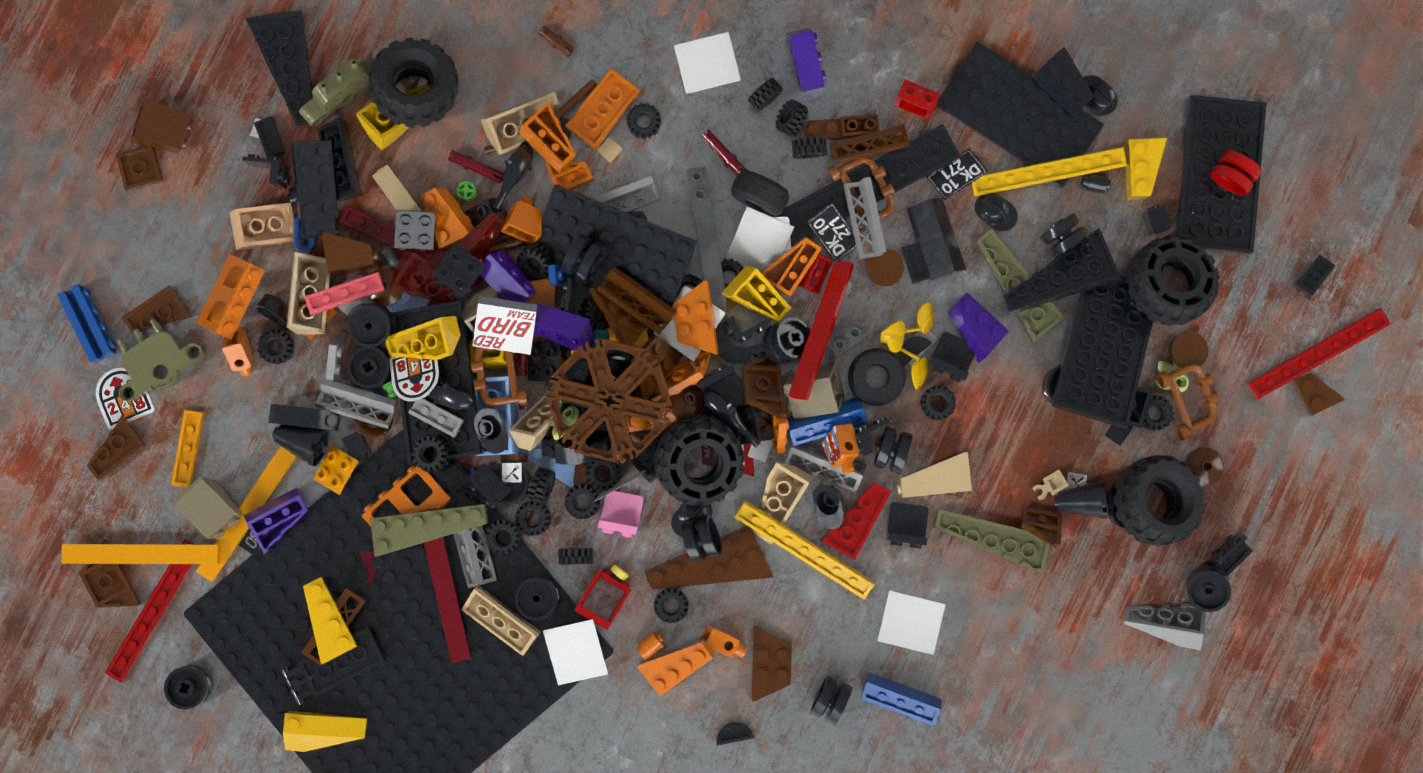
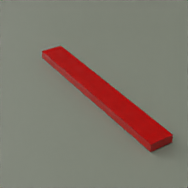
M836 260L834 262L788 394L790 398L806 401L809 399L854 268L852 262Z
M1379 308L1247 384L1258 400L1391 325L1382 308Z
M184 539L181 545L195 544L188 541L187 539ZM169 564L105 671V674L120 683L124 682L193 564Z

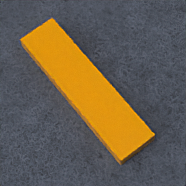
M184 409L171 485L188 488L193 483L205 412Z

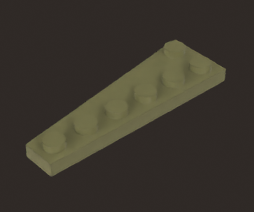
M992 229L976 241L1005 293L1021 282L1024 283L1031 278ZM1052 302L1017 312L1034 342L1065 318Z
M486 504L370 518L375 557L488 524Z
M938 509L934 528L1038 573H1044L1050 544L1023 529Z

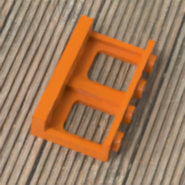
M229 254L196 323L232 340L265 270Z
M414 464L407 470L409 474L404 478L399 477L393 483L394 487L390 491L386 489L378 496L379 500L375 504L370 503L364 508L365 513L362 517L371 526L370 518H374L372 514L387 500H390L401 514H409L432 508L440 510L453 498L444 491L428 471H423ZM416 474H419L433 490V493L419 506H416L401 489Z

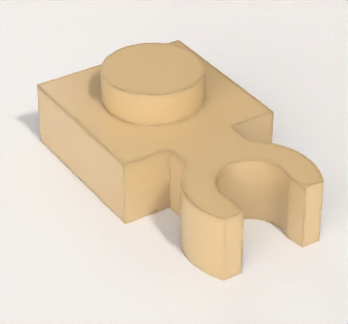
M1057 470L1043 478L1044 485H1036L1032 489L1034 492L1042 490L1043 493L1038 496V499L1043 500L1049 492L1052 496H1055L1069 488V485L1061 471Z

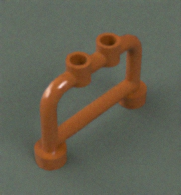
M859 158L838 168L835 165L828 168L834 182L841 179L843 184L851 183L847 171L862 164H867L887 202L886 208L878 212L879 219L888 216L893 211L894 199L892 194L895 191L891 183L886 184L883 178L887 176L883 166L878 167L872 158ZM850 188L851 195L858 199L855 189ZM857 204L855 208L858 215L862 217L864 209ZM860 223L858 229L862 233L866 231L864 224Z
M477 347L475 361L471 362V369L473 373H477L478 380H474L473 384L475 392L479 391L481 400L489 406L517 402L520 403V406L528 405L527 390H518L513 352L505 351L511 396L490 398L488 396L482 354L489 348Z
M1191 363L1169 373L1162 371L1156 374L1157 382L1162 388L1170 385L1183 424L1175 428L1180 440L1183 441L1190 438L1191 432L1215 420L1217 416L1216 402H1219L1220 398L1216 391L1211 392L1209 385L1213 384V378L1209 373L1205 374L1202 367ZM1190 371H1194L1197 374V383L1202 388L1204 402L1210 411L1207 417L1191 423L1175 379Z

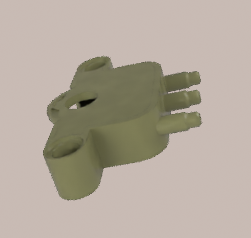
M371 55L360 62L355 58L350 59L316 85L312 91L313 99L299 110V113L311 127L317 126L337 109L349 104L358 95L359 91H362L369 85L370 67L372 61H375Z
M152 318L150 323L156 333L146 339L139 328L133 330L135 337L139 341V344L129 349L122 338L117 340L124 354L122 357L123 367L132 379L120 387V398L124 401H136L156 388L174 386L179 381L181 372L198 363L206 356L205 347L201 344L191 343L182 348L177 338L171 333L164 332L159 322ZM194 347H198L199 349V355L197 357H194L192 355V349ZM162 365L168 370V375L165 379H161L158 376V369ZM128 388H132L134 391L131 398L126 394Z

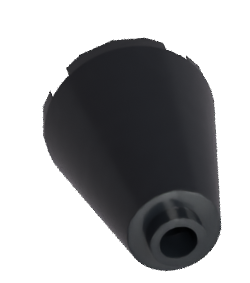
M281 424L279 427H275L272 433L276 444L306 464L314 467L322 460L325 454L322 452L323 447H327L329 442V432L324 429Z
M1097 481L1059 492L1058 496H1055V508H1059L1060 512L1108 519L1105 481Z

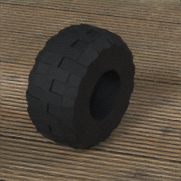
M743 170L738 173L731 187L732 196L736 200L754 210L773 217L782 214L789 200V193L786 188L763 175L749 170Z
M882 348L865 350L856 356L848 371L850 389L860 401L874 406L888 404L895 400L904 388L906 382L905 367L900 358L889 350ZM871 366H880L886 370L888 381L884 387L874 388L867 383L866 371Z

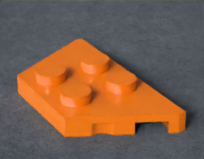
M705 280L673 304V309L676 310L674 319L677 342L713 354H719L710 283L708 280Z
M702 350L695 361L688 358L672 368L665 377L670 396L679 394L684 388L689 385H695L704 377L710 359L709 352ZM659 386L653 393L661 395Z

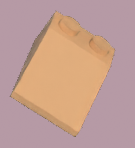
M291 203L234 209L229 213L236 251L293 241L294 216Z

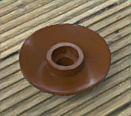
M387 267L373 271L371 274L380 273L382 282L387 283V288L383 292L369 296L370 299L383 306L392 305L399 301L405 289L402 276L396 270Z
M689 385L679 394L670 396L673 407L670 405L669 407L672 408V412L679 418L700 415L705 408L703 393L697 385ZM687 396H689L692 399L691 402L687 401Z
M361 409L359 413L366 415L370 411L368 409ZM381 414L377 418L386 421L388 416ZM354 419L356 430L363 436L372 438L385 435L393 425V419L388 429Z
M1198 448L1191 452L1186 460V464L1191 467L1190 471L1199 476L1201 480L1199 484L1201 486L1215 484L1224 473L1222 457L1211 448ZM1205 463H1208L1210 466L1208 470L1204 469Z

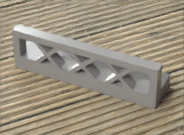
M649 176L592 199L607 205L611 202L619 204V210L623 206L626 208L622 209V211L630 212L659 201L660 197L652 176ZM652 188L655 197L648 200L641 197L645 189ZM629 195L637 198L632 206L623 204L625 198Z
M871 177L863 178L860 182L844 184L859 259L883 255L886 252ZM859 187L860 196L858 199L851 195L850 188ZM857 204L864 209L862 217L855 214L854 208ZM860 223L868 228L866 236L859 232L858 226ZM865 241L871 245L873 252L863 253L862 245Z
M323 378L321 393L315 402V407L388 429L396 413V400ZM324 397L332 398L334 402L327 404L322 401ZM348 403L351 404L352 408L343 409L340 405ZM368 409L370 413L363 415L358 410ZM384 414L387 415L388 418L386 421L379 420L377 416Z
M810 441L793 446L792 443L785 460V464L797 466L811 475L856 492L867 465L854 460L852 463L855 470L844 474L842 467L833 468L830 465L822 446ZM792 454L799 456L802 461L792 460ZM810 463H816L820 468L814 469L810 466ZM829 470L836 471V473H837L838 475H836V476L829 475L827 471H829ZM851 477L856 479V482L851 484L845 478Z
M483 526L454 533L467 587L471 588L497 581L489 548L485 542L486 537ZM473 530L478 533L479 539L477 542L472 539L471 534ZM478 549L483 552L484 557L482 561L477 558L476 553ZM483 568L488 570L489 579L483 580L481 573Z

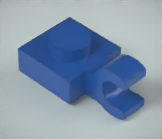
M561 265L548 266L550 285L562 286L564 285V280H568V276H572L576 280L575 274L568 275L562 272Z

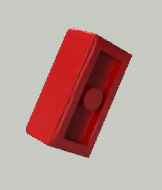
M819 253L798 286L818 295L833 260Z

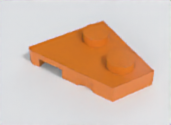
M544 161L554 185L558 184L573 190L594 181L586 162H571L558 173L547 161Z

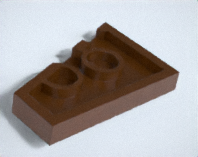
M121 415L118 423L110 431L107 439L96 451L87 467L95 478L101 481L145 448L146 444L127 419Z

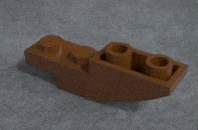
M878 115L807 121L806 125H803L804 128L801 130L802 139L810 137L826 138V141L848 139L879 131Z

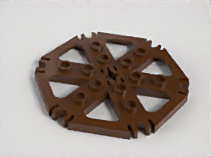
M597 338L595 339L596 347H590L589 342L586 341L585 347L587 351H585L582 343L552 374L551 377L559 380H549L550 383L555 384L556 388L554 390L547 389V393L554 394L555 396L546 395L559 439L563 434H566L562 442L564 443L567 439L573 442L569 447L570 450L579 445L574 450L575 453L618 463L616 455H619L620 462H624L623 454L628 453L632 460L634 458L632 450L635 451L637 458L668 426V424L660 421H670V418L664 417L663 413L666 411L672 412V408L664 407V405L673 407L660 362L656 367H653L658 359L655 358L652 362L647 360V356L650 354L649 351L641 356V353L646 350L645 348L601 338L603 346H600V340ZM610 349L631 353L634 357V361L615 381L607 358V352ZM579 358H585L588 362L594 386L567 379L566 371ZM648 375H654L658 382L661 398L658 401H653L629 394ZM609 395L615 400V403H611L610 406L607 405V401H604V398H608ZM560 400H566L590 407L572 425L568 426L563 422L558 404ZM625 415L652 421L654 427L640 442H634L631 438ZM604 420L613 446L609 451L589 447L586 444V439Z

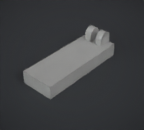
M425 398L415 401L408 412L452 437L457 436L464 422V419Z

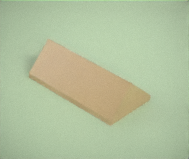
M294 253L287 328L296 334H325L327 310L310 315L304 296L329 288L330 272L327 270L326 258Z
M480 585L474 588L461 609L522 656L541 633L540 630Z

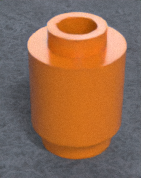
M652 632L639 643L636 649L647 660L665 647V639L659 632Z

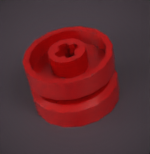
M1226 150L1219 159L1221 164H1217L1210 173L1211 178L1226 190L1240 196H1247L1253 187L1252 182L1258 180L1262 169L1247 156L1233 150Z

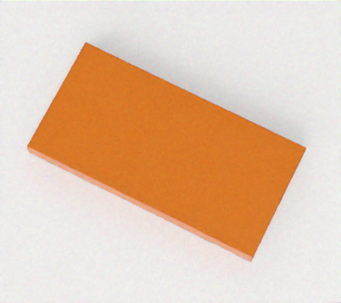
M611 68L568 121L565 128L596 150L639 96L641 90Z

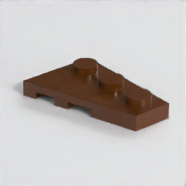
M169 285L121 318L130 331L134 333L133 330L139 328L140 331L153 328L150 323L152 318H155L160 325L190 318L192 315L171 285Z

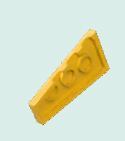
M320 577L304 585L305 597L322 665L357 647V644L323 578Z

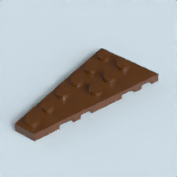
M745 526L720 538L722 544L721 556L715 558L706 556L705 561L693 563L688 553H685L645 571L652 590L773 578V575L749 526Z

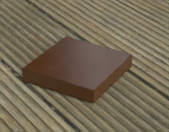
M145 146L116 154L125 191L128 192L164 182L155 148Z

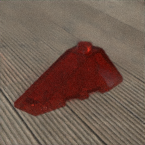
M492 212L461 239L457 245L482 263L492 253L489 250L492 243L497 241L505 220ZM481 276L477 278L470 289L476 286Z
M406 250L396 266L391 285L407 295L440 303L460 301L459 298L451 293L452 289L446 286L444 288L436 282L437 278L432 275L436 269L435 266L412 251Z

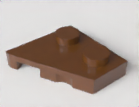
M1312 373L1292 382L1309 416L1344 401L1340 394Z
M1023 507L1021 528L1059 549L1061 545L1062 513Z

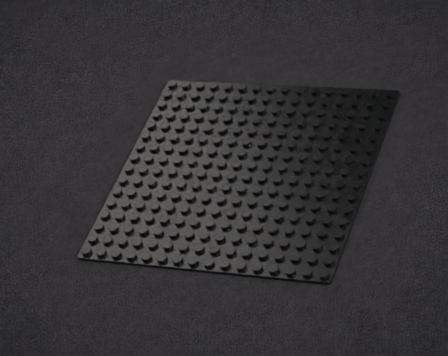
M404 429L352 472L340 495L329 490L311 505L308 511L265 554L261 548L183 613L184 617L282 737L285 713L288 711L367 718L366 735L363 739L306 752L294 751L312 773H472L580 682L575 681L558 685L543 630L579 623L588 619L574 611L577 606L522 538H520L521 542L518 548L510 554L499 555L489 549L497 581L480 586L541 631L523 656L461 610L475 587H467L453 534L443 538L471 659L451 663L424 543L374 557L371 563L376 569L372 585L368 587L367 578L369 573L364 569L360 551L362 553L374 552L371 526L362 515L365 513L364 508L370 503L375 504L379 500L378 496L386 489L390 491L394 487L393 483L399 477L404 478L409 474L407 470L413 466L408 465ZM455 458L447 459L454 466H456L463 473H465L468 477H470L469 474L464 470V468L459 464V462ZM428 471L444 491L453 498L442 509L478 505L473 499L470 500L465 496L463 487L459 492H456L435 474ZM416 474L401 488L416 506L423 503L433 493V490L419 474ZM387 500L372 515L376 518L401 515V513L390 500ZM497 508L490 515L487 514L488 524L482 525L484 534L487 533L486 530L492 523L498 520H506ZM473 530L471 534L472 539L477 542L479 536L478 533ZM500 530L496 534L497 542L501 545L509 543L511 539L510 533L506 530ZM478 549L476 553L477 558L482 561L484 555L483 552ZM483 568L481 572L483 580L489 579L488 570ZM540 576L554 582L558 588L560 599L554 613L545 619L535 621L527 619L519 613L514 598L516 590L522 582L529 578ZM322 577L335 603L348 586L354 590V593L366 600L348 628L351 634H354L369 626L386 661L316 697L312 694L304 698L305 703L298 706L291 692L297 686L295 683L288 686L281 671L286 668L292 670L299 666V661L307 658L301 652L314 635L303 586ZM534 595L535 598L533 600L535 602L540 601V597ZM350 596L346 602L347 609H355L360 602ZM343 613L341 615L344 621L346 622V614ZM596 629L605 661L613 654L614 650ZM317 646L311 652L312 654L318 652Z

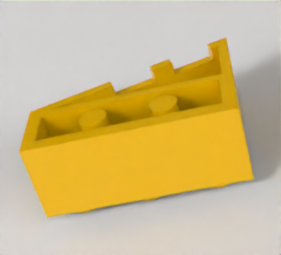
M1167 138L1129 139L1124 143L1127 166H1125L1127 200H1143L1151 196Z
M745 266L721 293L761 316L777 322L791 309L760 271L754 267Z

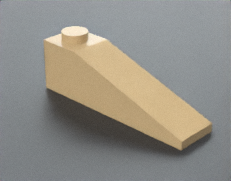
M555 92L480 118L487 138L499 155L518 148L526 140L519 133L521 126L548 101L554 113L560 108Z
M546 393L509 429L518 448L531 451L544 438L553 422V416L546 395L555 396L554 394ZM561 400L559 401V404H558L559 409H560L561 406L563 405V402H561Z
M776 462L766 480L761 510L784 524L813 476L797 466ZM755 531L756 536L768 542L769 544L773 543L771 540Z

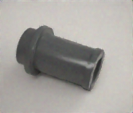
M390 246L381 252V255L391 265L390 268L398 271L404 266L403 259L399 258Z

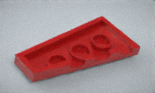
M874 482L844 515L842 524L838 528L830 530L821 542L856 559L891 491Z

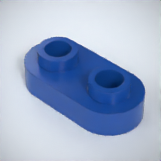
M297 216L293 222V245L297 251L305 253L313 247L314 238H300V231H303V227L300 226V221L302 220H299ZM300 240H304L306 246H301Z

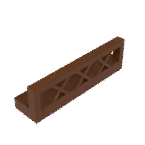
M902 125L830 143L832 160L835 161V164L909 147L910 141L905 127Z
M615 266L597 288V291L659 335L676 314L675 309ZM607 285L608 287L613 289V291H609L607 288H605V286ZM622 298H625L626 300H628L629 303H626L625 301H623ZM637 309L642 310L645 314H641ZM653 320H654V321H657V322L660 323L662 326L659 327L657 324H655V323L653 322Z
M349 586L336 602L340 613L346 614L347 626H349L366 601L354 593V590ZM352 596L360 603L355 609L348 610L346 602ZM313 635L301 653L321 666L320 659L311 653L317 646L315 636Z

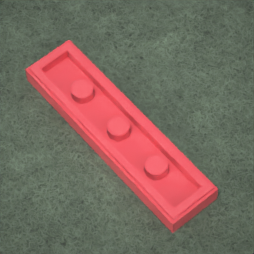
M376 272L304 297L310 315H314L383 292L385 288L380 273Z

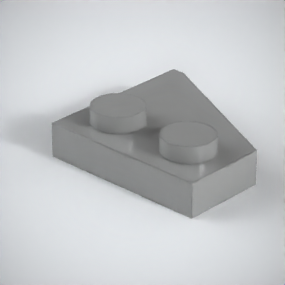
M339 331L329 344L326 380L333 381L341 373V358L347 332Z

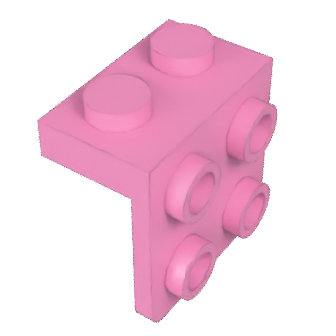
M617 491L606 495L598 528H602V532L613 534V531H619L621 536L632 538L633 534L637 535L644 501L643 497Z

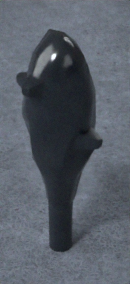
M524 144L520 146L508 160H505L506 168L503 174V182L500 193L492 206L493 209L499 211L511 189L523 179L527 170H532L533 149L530 145Z
M447 383L436 385L427 395V397L434 401V404L455 409L457 412L460 409L471 408L474 404L471 391H464Z
M706 389L703 392L704 406L710 409V415L715 416L728 427L738 431L755 448L761 444L748 430L733 402H730L724 395L715 390Z

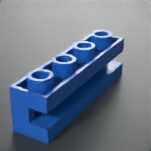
M76 284L71 287L72 290L58 293L57 296L89 362L97 364L117 354L114 349L116 344L112 338H109L106 332L108 328L104 321L100 320L98 316L100 314L99 309L95 304H92L90 300L91 293L88 288Z
M857 397L843 401L837 413L794 419L793 416L787 418L789 423L788 431L793 446L826 437L835 425L852 424L853 428L867 424L864 408Z
M868 673L861 694L862 700L933 726L941 711L942 699L872 673Z

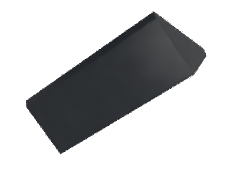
M336 118L318 128L320 141H331L336 200L338 202L361 197L362 192L347 123L342 118Z
M943 198L928 199L907 208L930 281L966 270Z

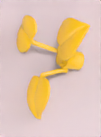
M931 301L921 305L917 315L918 327L905 329L904 322L898 320L884 329L880 337L881 343L888 345L891 352L897 353L901 351L915 359L916 362L912 365L911 375L916 390L920 389L927 379L929 372L928 361L925 357L919 359L918 356L901 347L905 333L921 330L923 334H927L931 331L935 320L934 307Z

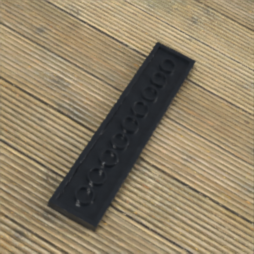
M942 124L910 141L909 147L893 150L874 161L878 167L883 166L887 175L883 178L886 184L891 183L896 193L960 159L961 155L945 126ZM868 165L848 174L851 183L860 182L863 178L871 177L876 203L885 199ZM841 179L786 207L782 214L777 216L788 217L790 225L794 226L790 236L792 246L805 236L809 239L815 236L806 222L832 202L845 220L850 218L844 184ZM855 187L854 189L859 197V187Z

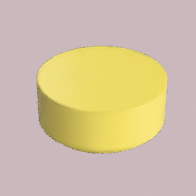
M617 564L610 568L623 581H626L629 577V574Z

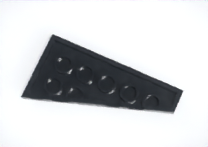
M295 11L245 18L297 126L309 125L299 113L302 106L313 99L303 12Z
M1100 228L1095 230L1088 238L1085 237L1078 245L1068 249L1048 263L1041 271L1034 273L1024 283L1021 282L1004 294L1003 300L1009 315L1120 280V274Z

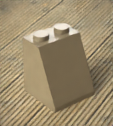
M486 281L468 290L472 293L468 299L463 297L460 299L464 304L462 310L463 320L473 333L475 331L479 296L503 299Z
M830 362L819 367L808 401L789 397L788 394L795 375L789 376L783 385L784 394L789 399L788 409L793 414L794 419L837 413L845 396L836 362Z
M201 476L171 502L207 539L218 540L224 536V531L236 525L240 520L239 518L243 515L216 480Z

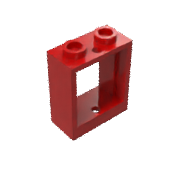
M905 79L894 107L928 121L934 111L940 93Z
M603 569L602 572L600 570L597 571L574 611L588 620L593 619L595 624L608 630L631 589L628 588L629 584L621 579L616 581L612 578L613 574ZM599 578L624 592L608 620L583 607L584 602Z

